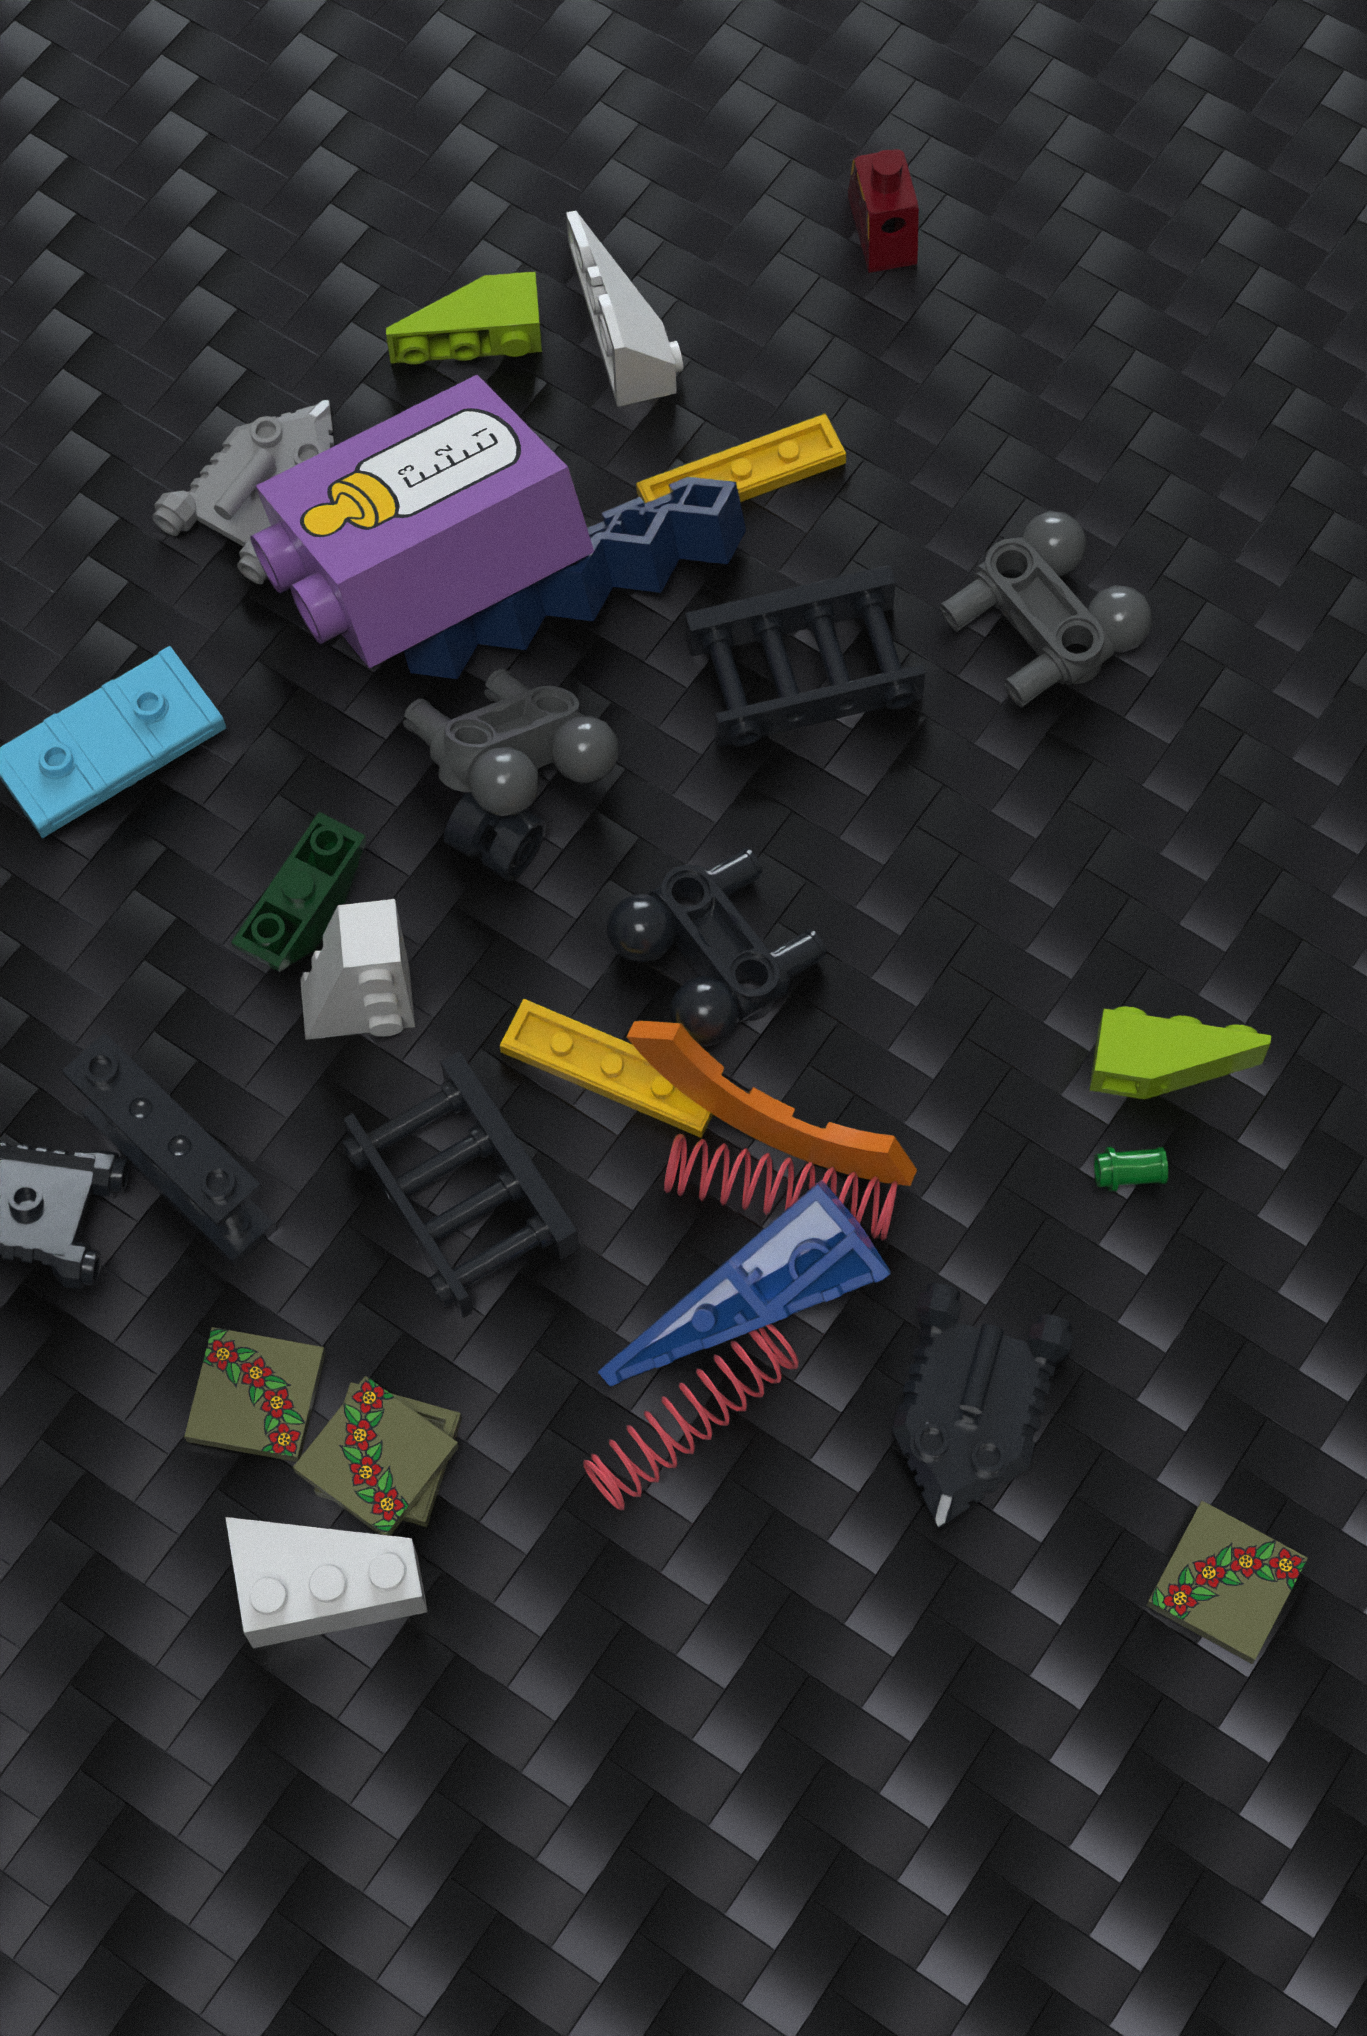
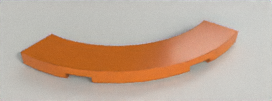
M633 1022L627 1038L638 1052L679 1091L729 1125L775 1149L804 1161L812 1162L818 1166L827 1169L834 1167L837 1172L848 1175L855 1171L859 1178L871 1180L877 1176L879 1182L892 1184L896 1180L898 1185L911 1186L917 1169L895 1136L856 1130L831 1122L827 1124L826 1128L822 1129L792 1117L795 1108L772 1098L755 1087H752L746 1093L723 1077L724 1066L706 1052L691 1037L681 1023Z

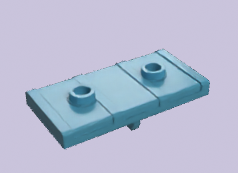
M168 646L149 660L115 680L112 679L103 684L98 690L59 713H54L44 719L42 723L1 746L0 779L41 838H44L226 729V725L220 712L171 646Z

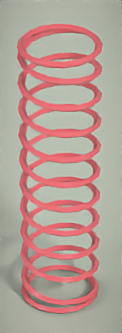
M678 1134L673 1141L668 1160L664 1191L667 1194L673 1187L681 1154L677 1193L679 1196L683 1195L693 1163L702 1146L703 1158L699 1199L703 1201L719 1157L724 1150V1169L720 1199L721 1204L724 1206L728 1201L737 1171L745 1155V1178L742 1208L745 1211L749 1207L759 1175L767 1159L763 1212L767 1215L771 1211L787 1165L788 1185L785 1210L798 1200L809 1169V1190L815 1185V1167L812 1162L806 1164L792 1197L794 1165L790 1157L782 1163L771 1190L772 1158L769 1153L761 1157L750 1184L751 1155L749 1150L744 1148L739 1153L728 1180L730 1158L729 1149L726 1144L720 1145L707 1173L708 1146L705 1139L697 1142L686 1166V1139L683 1134ZM831 1167L826 1171L823 1181L827 1185L831 1175V1190L836 1195L837 1174L835 1168ZM854 1171L847 1177L839 1200L844 1203L849 1186L853 1180L851 1214L860 1223L874 1186L871 1235L875 1239L881 1231L880 1238L883 1241L887 1238L898 1183L896 1180L892 1182L878 1220L880 1182L877 1176L873 1177L866 1188L856 1216L858 1176Z
M772 1324L766 1325V1327L780 1340L793 1362L778 1349L764 1327L759 1328L761 1335L757 1330H753L749 1334L768 1355L776 1371V1379L762 1372L753 1364L744 1349L736 1341H731L734 1351L753 1373L759 1386V1393L745 1386L735 1377L725 1361L719 1355H714L713 1359L735 1386L740 1396L742 1407L728 1400L716 1389L705 1372L696 1368L698 1377L718 1401L725 1421L712 1415L697 1401L684 1383H679L680 1390L695 1406L707 1429V1435L700 1433L678 1413L668 1398L662 1397V1403L675 1417L685 1433L690 1449L676 1442L663 1430L649 1411H644L645 1418L656 1429L672 1458V1464L656 1454L641 1439L631 1425H627V1431L647 1457L654 1471L655 1478L642 1471L626 1456L614 1440L609 1439V1445L618 1454L636 1485L637 1492L623 1484L602 1463L596 1454H591V1458L596 1465L589 1460H584L583 1465L587 1474L614 1507L619 1510L625 1509V1503L619 1488L633 1497H641L642 1486L637 1474L649 1482H659L660 1473L655 1460L667 1468H676L677 1457L673 1446L685 1454H694L695 1444L691 1433L703 1440H711L712 1428L708 1419L718 1425L727 1426L730 1416L726 1405L731 1409L743 1412L747 1408L744 1392L753 1397H763L764 1385L761 1378L770 1383H780L782 1374L779 1364L791 1370L798 1368L799 1360L796 1353L785 1337ZM594 1472L598 1475V1477H599V1478L603 1481V1483L607 1486V1488H608V1489L610 1490V1492L613 1494V1496L615 1497V1499L611 1496V1494H610V1493L605 1489V1487L601 1484V1482L598 1480V1478L596 1477V1475L594 1474Z

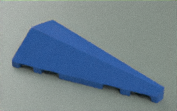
M821 1179L606 1363L598 1373L609 1386L616 1385L625 1379L653 1368L662 1367L696 1351L713 1347L782 1320L793 1313L821 1302L833 1300L844 1293L873 1282H879L885 1279L891 1271L860 1223Z

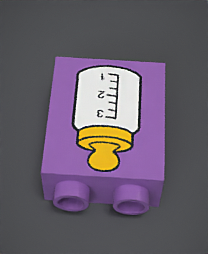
M478 375L256 485L271 526L250 536V540L269 581L279 593L291 589L293 599L305 624L320 644L342 634L369 668L594 552L568 466Z

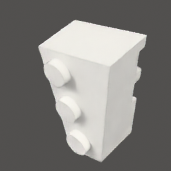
M395 899L338 905L323 934L322 950L314 952L311 958V971L304 972L300 979L305 1040L369 1032L375 1036L386 1037L396 1035L404 1028L415 1027L410 969Z
M225 1517L243 1631L253 1648L428 1612L418 1555L412 1538Z

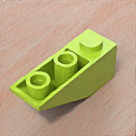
M536 273L485 275L387 327L386 337L390 362L421 364L429 360L457 359L466 361L482 356L507 355L518 357L527 353L542 352Z
M1118 1007L1114 1010L1104 1009L1098 1028L1089 1091L1145 1100L1258 1066L1264 1061L1271 1043V1035L1259 1034L1254 1028L1245 1025H1229L1225 1028L1203 1025L1198 1019L1189 1016H1173L1170 1019L1147 1016L1144 1011L1134 1007Z

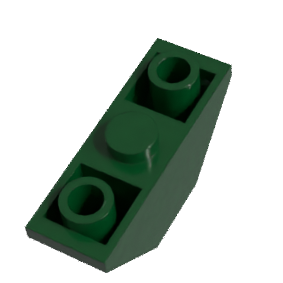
M318 812L232 940V947L279 972L314 951L322 940L323 934L337 906L345 904L367 841L366 835Z

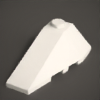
M567 212L569 247L617 407L676 394V373L683 371V360L678 342L668 341L663 322L578 212Z

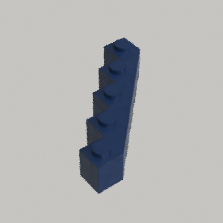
M686 477L669 484L670 493L655 500L644 503L641 497H638L602 512L603 521L587 528L594 549L593 553L404 650L410 673L458 679L478 644L526 650L545 616L594 621L613 587L661 593L679 559L728 564L746 532L736 482Z

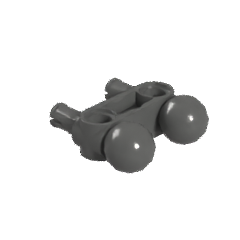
M1048 511L1037 515L1026 526L1022 537L1004 539L995 543L989 549L986 560L976 566L975 581L940 604V612L943 618L956 632L991 607L999 609L1039 655L1036 659L1004 680L1006 691L1020 707L1027 705V703L1057 682L1071 686L1072 684H1081L1092 680L1100 672L1103 662L1112 657L1114 652L1124 653L1139 647L1149 635L1153 624L1152 610L1145 596L1132 587L1114 585L1101 590L1090 602L1087 609L1061 580L1060 577L1072 573L1083 560L1087 550L1086 535L1079 521L1065 512ZM1010 569L1023 573L1017 578H1007L1001 575L1002 572ZM1071 644H1081L1089 650L1081 654H1074L1065 648Z
M498 669L493 672L486 681L485 686L489 689L485 690V697L494 701L495 703L452 720L431 706L430 702L425 699H417L405 711L404 716L407 720L403 721L404 727L415 733L430 746V756L434 763L439 766V779L444 785L457 791L471 792L483 810L499 817L518 815L533 803L539 789L538 768L554 763L563 777L579 784L600 781L612 772L619 756L617 736L607 722L590 715L584 716L580 713L578 698L573 693L556 686H540L531 689L505 669Z

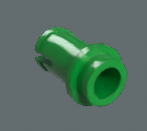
M1106 1147L1104 1153H1098L1094 1156L1096 1184L1098 1187H1107L1109 1192H1116L1118 1186L1166 1184L1168 1180L1166 1152L1163 1147L1115 1152L1113 1147Z

